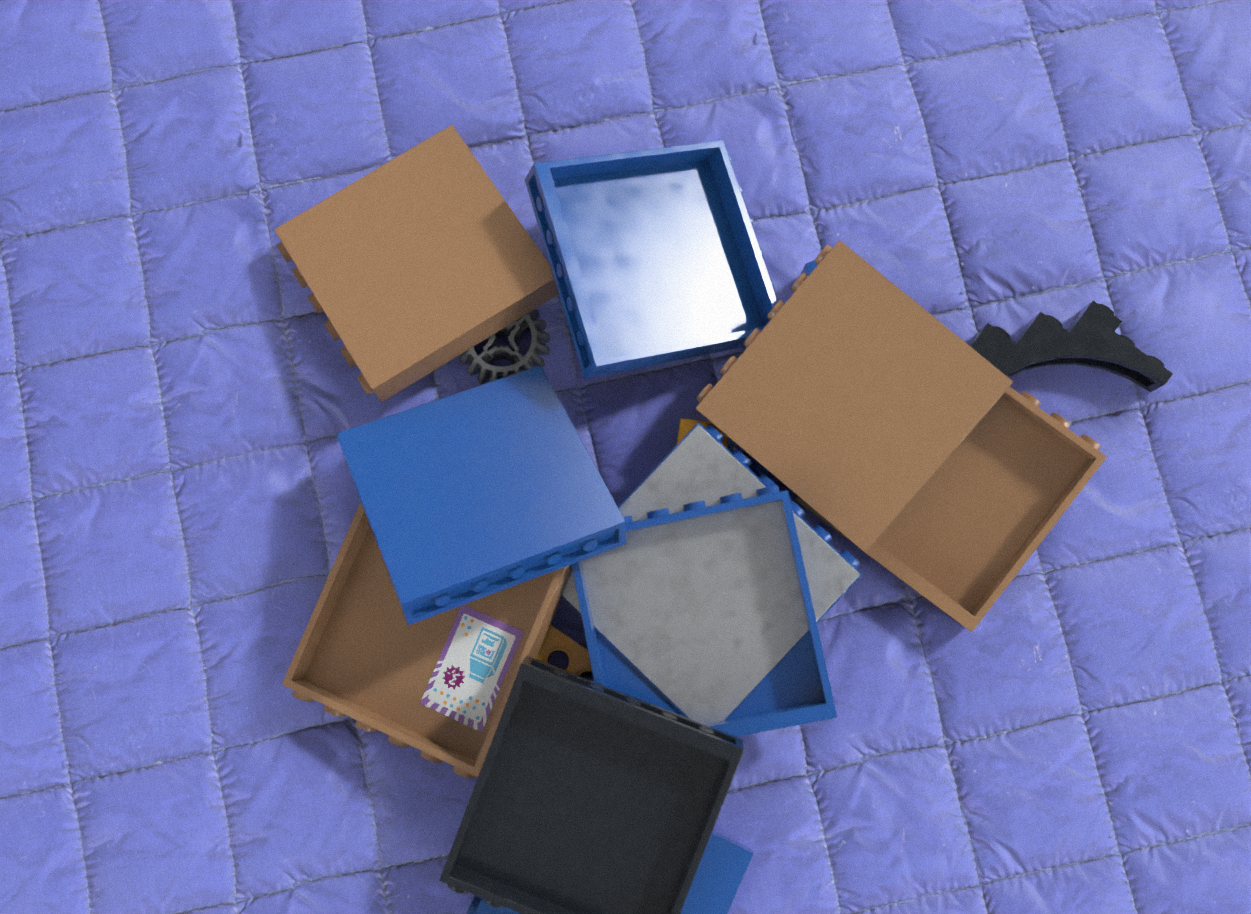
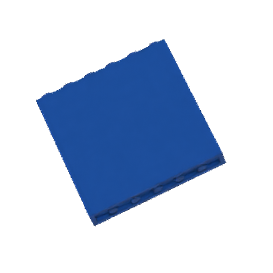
M541 365L336 433L344 460L408 625L627 544L626 521Z

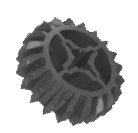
M534 309L516 320L517 322L511 323L490 336L488 343L483 347L484 352L479 356L476 354V345L465 351L459 357L462 365L470 364L467 368V373L470 376L479 373L477 380L480 384H484L489 377H491L490 382L531 369L533 365H541L543 368L545 361L539 355H549L550 349L544 343L550 341V334L542 332L547 328L545 320H537L539 311ZM528 329L532 335V340L527 354L523 356L517 344L523 338L522 333ZM495 335L499 339L504 337L505 340L508 337L511 349L508 346L503 348L502 344L499 347ZM504 358L514 363L505 367L489 364L490 362L494 364L499 359Z

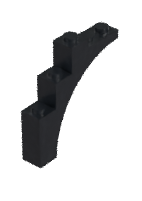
M1095 301L1089 303L1078 313L1067 330L1062 327V323L1058 319L1040 312L1027 324L1015 342L1010 339V335L1004 329L988 323L969 344L970 347L1007 377L1021 371L1048 365H1079L1102 369L1119 375L1152 392L1165 385L1173 374L1165 368L1161 360L1154 356L1146 355L1135 347V343L1130 338L1118 335L1115 330L1122 321L1114 316V312L1109 307L1098 304Z

